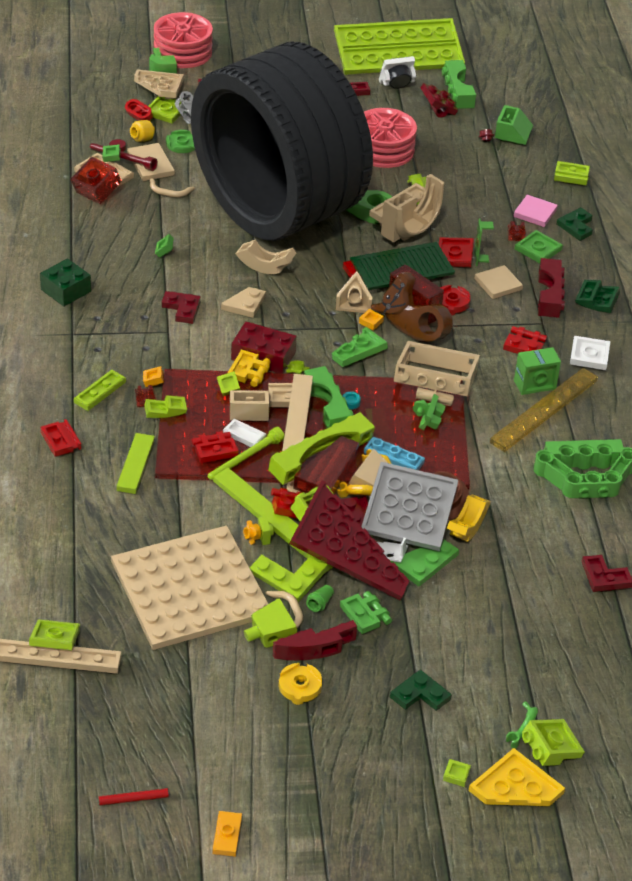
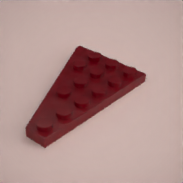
M321 480L289 544L401 600L409 579L404 573L399 571L398 566L394 562L391 563L385 556V551L375 539L370 537L369 532L365 528L363 529L357 523L353 513L346 505L341 503L340 498L336 494L334 495L329 490L326 482Z

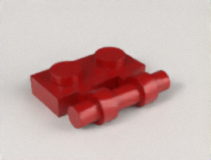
M512 326L511 333L513 334L509 333L503 350L518 354L519 352L543 349L547 336L542 335L539 331L532 332L525 330V327L520 326L518 328Z
M219 431L213 435L206 436L203 434L197 438H192V444L195 446L200 463L232 458L238 455V448L234 439L231 438L230 432L223 433Z
M272 488L271 496H274L272 500L274 514L297 518L290 507L295 502V497L302 492L297 491L294 493L287 491L285 488Z

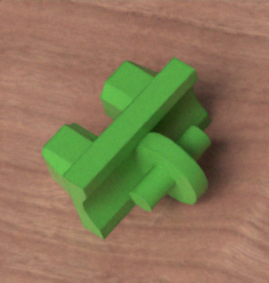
M433 394L430 403L421 400L416 401L413 405V411L417 416H422L419 428L422 430L426 426L436 430L442 418L440 417L446 406L437 402L439 396Z

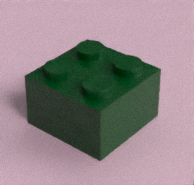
M67 258L40 273L41 290L65 307L91 292V275Z

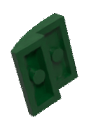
M584 280L575 302L585 308L611 313L620 294L619 286H602L601 280Z

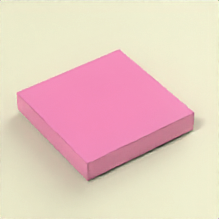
M526 195L514 211L513 217L545 227L556 212L558 205Z

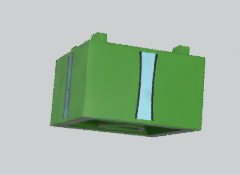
M553 347L518 353L514 382L521 395L556 390L561 361Z

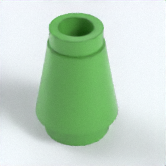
M324 585L310 593L306 601L308 608L313 612L324 610L334 593L333 588L329 585Z

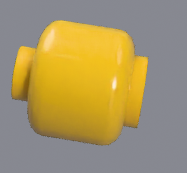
M148 120L135 121L130 128V135L137 142L150 141L155 133L153 124Z

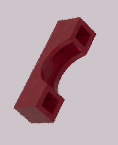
M541 258L538 282L546 285L549 289L540 291L538 316L559 318L560 311H564L565 267H562V260Z

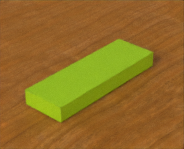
M110 370L74 397V403L89 411L125 384L126 377L114 370Z

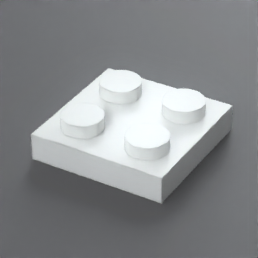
M574 336L570 364L606 370L610 341Z

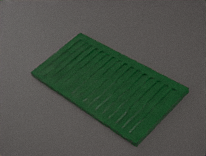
M437 241L350 257V261L368 290L389 287L397 276L404 272L411 273L416 281L455 274V270Z

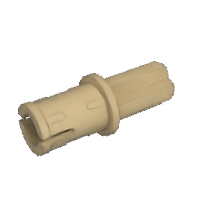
M420 387L417 389L415 399L431 402L433 394L439 396L437 402L449 406L453 403L454 396L451 394Z

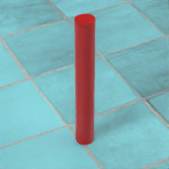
M168 788L99 796V805L169 797Z

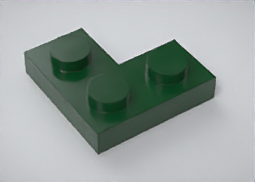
M580 207L558 218L556 225L579 241H582L592 235L593 229L588 227L586 223L592 221L593 215Z
M421 669L390 692V698L405 710L419 699H422L437 711L448 703L452 697L450 692Z

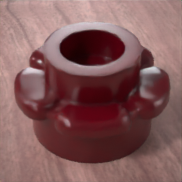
M485 129L480 131L478 137L483 142L492 140L491 138L494 137L491 129Z

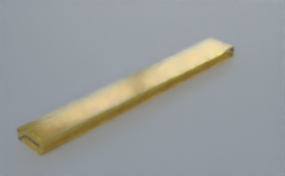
M582 368L492 436L490 443L503 452L507 451L597 382L598 376Z

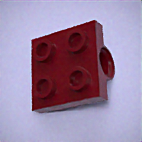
M423 83L420 88L430 102L431 108L437 117H445L448 113L456 115L458 112L455 106L456 103L449 97L450 94L447 91H441L432 84L427 85Z

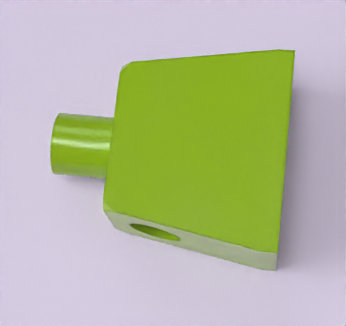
M279 598L251 615L253 627L244 630V635L248 642L259 638L263 646L268 648L273 646L274 641L296 634L297 626Z

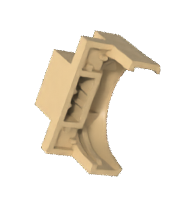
M429 174L426 176L425 188L415 183L371 209L369 216L380 222V226H382L381 235L392 242L400 238L405 241L408 238L414 237L429 228L440 214L445 182Z

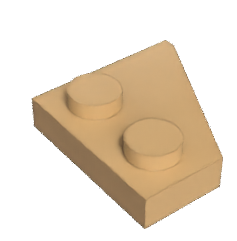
M248 287L222 302L221 310L254 318L266 297V291Z

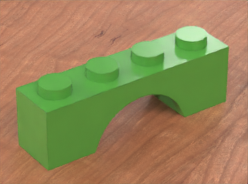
M449 60L445 61L444 67H442V76L445 77V85H448V93L451 94V99L456 103L457 109L475 108L476 93L473 86L462 83L465 82L466 75L464 61Z
M326 366L304 370V375L313 376L310 396L322 398L329 403L324 407L323 422L326 428L345 420L351 415L353 416L352 410H349L345 397H342L340 394V388L334 383L333 375L328 372Z

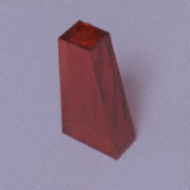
M343 436L339 437L295 474L293 489L306 494L315 487H318L321 480H323L333 494H335L358 455L359 442Z

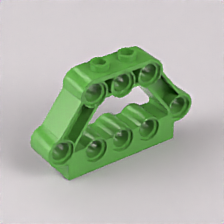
M621 439L546 441L544 450L536 453L533 471L562 490V493L568 498L615 497L619 494L620 487L629 474H632V448L623 447ZM610 466H612L610 470L605 473L588 471L586 474H580L571 469L572 467H578L584 470L589 469L591 467L607 469Z

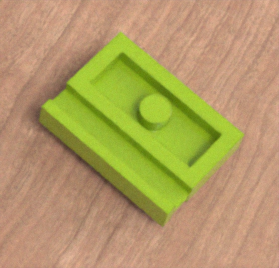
M557 161L554 181L587 185L590 166Z

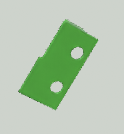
M481 219L478 220L474 248L476 266H478V262H489L488 255L479 254L482 229H494L493 222L481 221Z

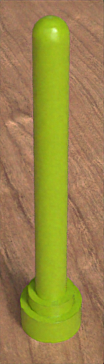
M274 427L269 431L266 438L210 472L208 479L213 480V477L226 468H233L269 444L280 443L285 437L283 431L279 427Z

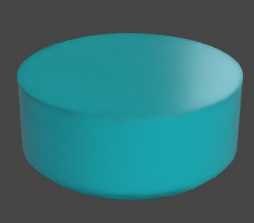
M346 392L342 395V397H345L349 409H356L360 406L361 397L358 393Z

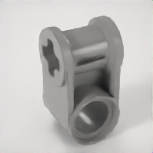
M183 91L179 96L180 98L175 101V107L183 116L185 122L191 124L193 95L188 91Z

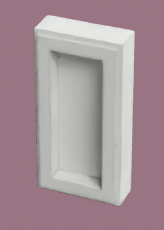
M233 419L223 429V433L230 432L231 438L249 447L266 438V433L236 419Z

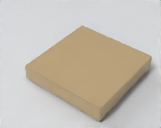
M505 265L477 273L474 277L492 299L523 289L522 283Z

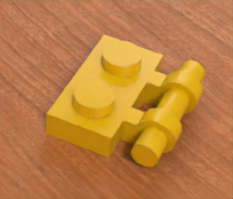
M241 350L228 373L235 371L238 381L245 383L247 379H251V386L256 387L262 382L264 373L268 372L271 361L268 358H265L263 361L258 360L259 354Z

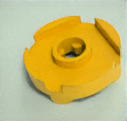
M300 663L290 664L280 673L279 690L292 703L300 705L313 700L321 693L322 676L312 665L307 664L306 667L300 666ZM296 681H304L305 683L303 685H299L296 683Z

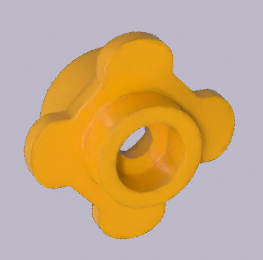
M248 520L243 534L251 545L255 543V540L260 539L261 529L257 523L253 524L251 520Z

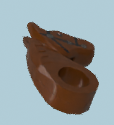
M409 272L400 273L384 293L381 303L371 305V309L383 312L397 329L415 340L435 341L443 339L450 334L453 327L452 315L445 306L441 304L414 305L412 290L416 279ZM430 313L435 315L438 321L436 332H433L428 325Z

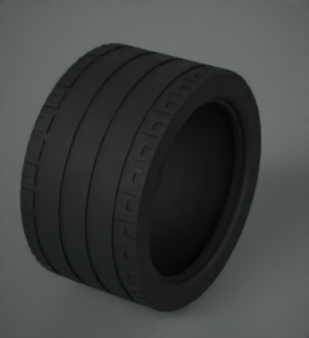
M286 42L212 71L199 82L191 107V130L196 155L204 177L215 198L230 218L243 230L262 240H281L353 207L365 196L373 169V148L367 119L361 103L345 75L321 51L305 43Z

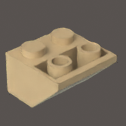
M230 390V420L268 421L269 391Z

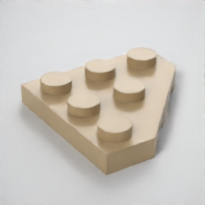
M137 70L134 75V81L160 97L174 99L178 95L184 74Z

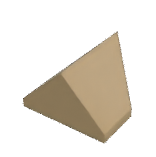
M357 271L338 292L336 311L365 313L368 309H371L373 297Z

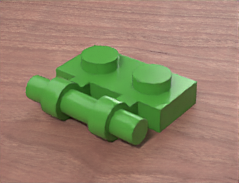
M366 591L363 594L364 599L359 594L340 601V607L351 621L354 620L361 634L380 627V621H383L386 625L392 622L389 611L380 605L377 596L372 595L370 591Z

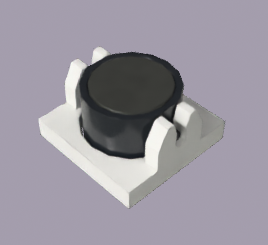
M414 57L384 60L379 77L380 84L390 85L391 88L399 89L407 86L410 82H415Z

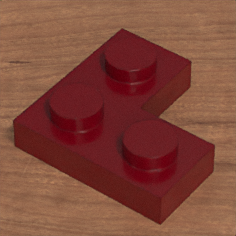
M165 291L162 299V308L177 310L176 322L193 324L201 296Z
M602 554L582 557V565L593 592L632 588V577L628 567L608 569Z

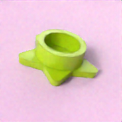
M295 360L291 361L290 365H287L288 369H286V372L301 374L302 371L308 370L310 367H305L304 361Z

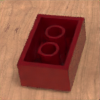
M245 321L231 344V360L235 361L241 350L259 354L258 360L263 361L265 358H268L271 361L268 371L283 375L287 365H289L296 353L297 336Z

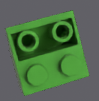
M504 105L497 121L495 138L526 145L533 129V124L520 108Z

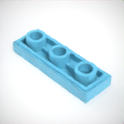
M372 437L364 448V453L368 449H374L379 454L387 455L393 465L419 470L425 462L424 457L376 437Z

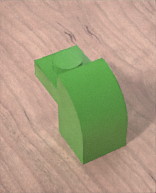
M153 48V54L149 57V70L177 74V63L174 55L162 56L159 48Z

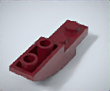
M352 620L341 623L333 628L322 630L316 634L310 628L288 637L280 638L273 642L274 659L299 661L320 659L341 653L343 644L356 640L357 625Z

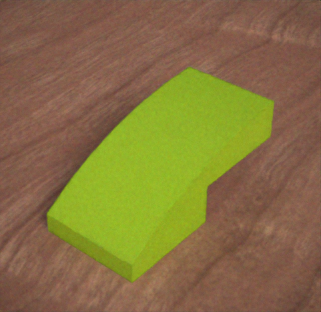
M166 395L165 401L146 399L144 404L146 418L172 417L187 412L185 397Z

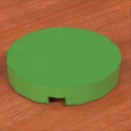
M175 130L171 132V135L166 136V146L173 152L189 153L195 150L192 134L188 130Z

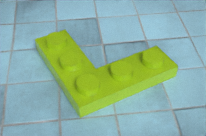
M261 554L251 565L250 570L255 577L278 591H285L293 595L299 603L331 565L311 555L293 574Z

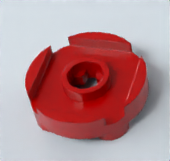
M445 285L437 290L434 302L448 308L453 316L470 307V293L460 286L452 288V285Z

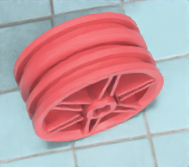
M179 12L165 15L154 24V48H159L162 56L174 55L177 68L200 66L206 63L212 56V24L206 18L193 13Z
M374 108L365 111L372 140L373 166L393 168L409 162L413 158L415 151L417 125L414 119L405 112L392 108Z

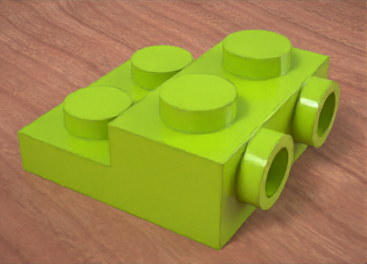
M564 719L530 720L522 731L523 741L531 746L534 759L539 760L542 766L560 765L563 759L581 758L585 753Z

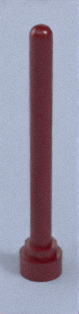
M90 144L92 150L103 153L102 145ZM120 151V158L142 164L145 169L154 171L157 168L158 160L154 157L142 158Z

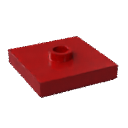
M439 237V246L452 267L472 266L474 238Z

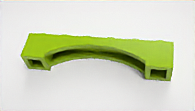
M361 412L353 416L351 415L345 420L319 431L316 435L310 438L307 437L302 442L291 445L280 453H275L270 459L268 470L282 485H285L299 477L301 465L312 455L339 445L348 444L358 447L372 439L375 426Z

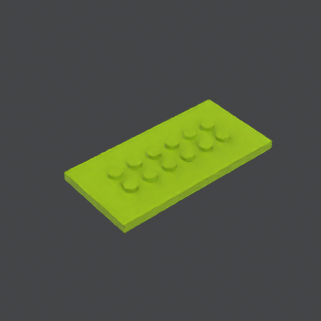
M453 18L334 25V33L344 75L379 73L382 70L384 60L412 56L415 59V70L442 69L445 61H464Z

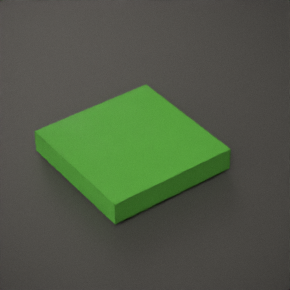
M537 230L515 244V250L540 263L541 258L550 259L563 248L561 243Z

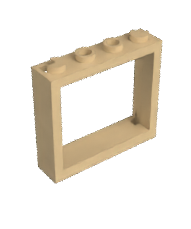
M407 341L396 364L394 382L468 396L477 373L480 355ZM415 347V352H411L409 348ZM469 359H474L473 364L469 363ZM411 361L469 374L465 377L410 366L408 363Z

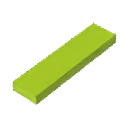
M135 434L117 483V491L137 493L155 442V436Z

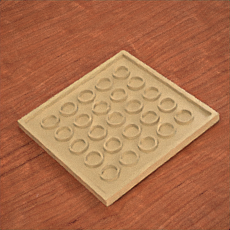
M227 525L111 556V562L152 650L251 623V615L268 605Z

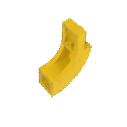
M473 494L468 495L459 516L448 523L447 529L451 530L450 535L467 542L470 541L482 524L491 501Z

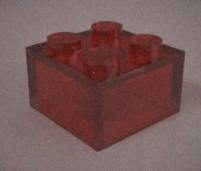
M92 156L70 179L76 193L99 204L122 182L115 167Z

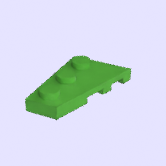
M365 327L360 335L356 334L352 337L351 342L344 343L332 352V359L342 367L348 366L351 363L387 349V342Z
M443 539L440 551L421 547L406 553L401 562L394 563L398 566L401 573H404L411 582L420 587L457 557L459 549Z

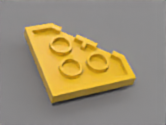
M513 748L471 783L468 791L484 804L550 806L564 794L565 787Z

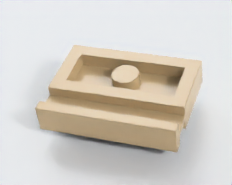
M269 383V407H289L293 383Z

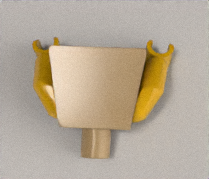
M368 449L366 451L367 455L362 454L363 463L351 478L350 485L347 486L345 482L339 484L340 489H337L339 497L344 498L349 494L371 496L380 463L392 464L389 457L379 454L374 449Z

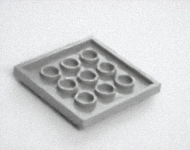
M381 462L362 528H365L370 535L399 542L406 538L407 544L440 551L458 480Z

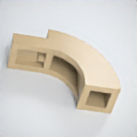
M256 240L242 244L235 254L244 264L255 271L264 274H278L293 261L292 259L296 252L293 248L277 253L269 252L262 248Z

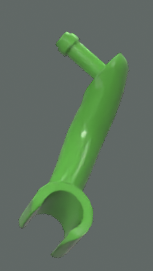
M526 701L523 702V706L528 712L524 722L516 732L511 731L506 736V742L512 741V749L518 748L519 740L523 734L522 731L530 720H535L538 714V708H531Z

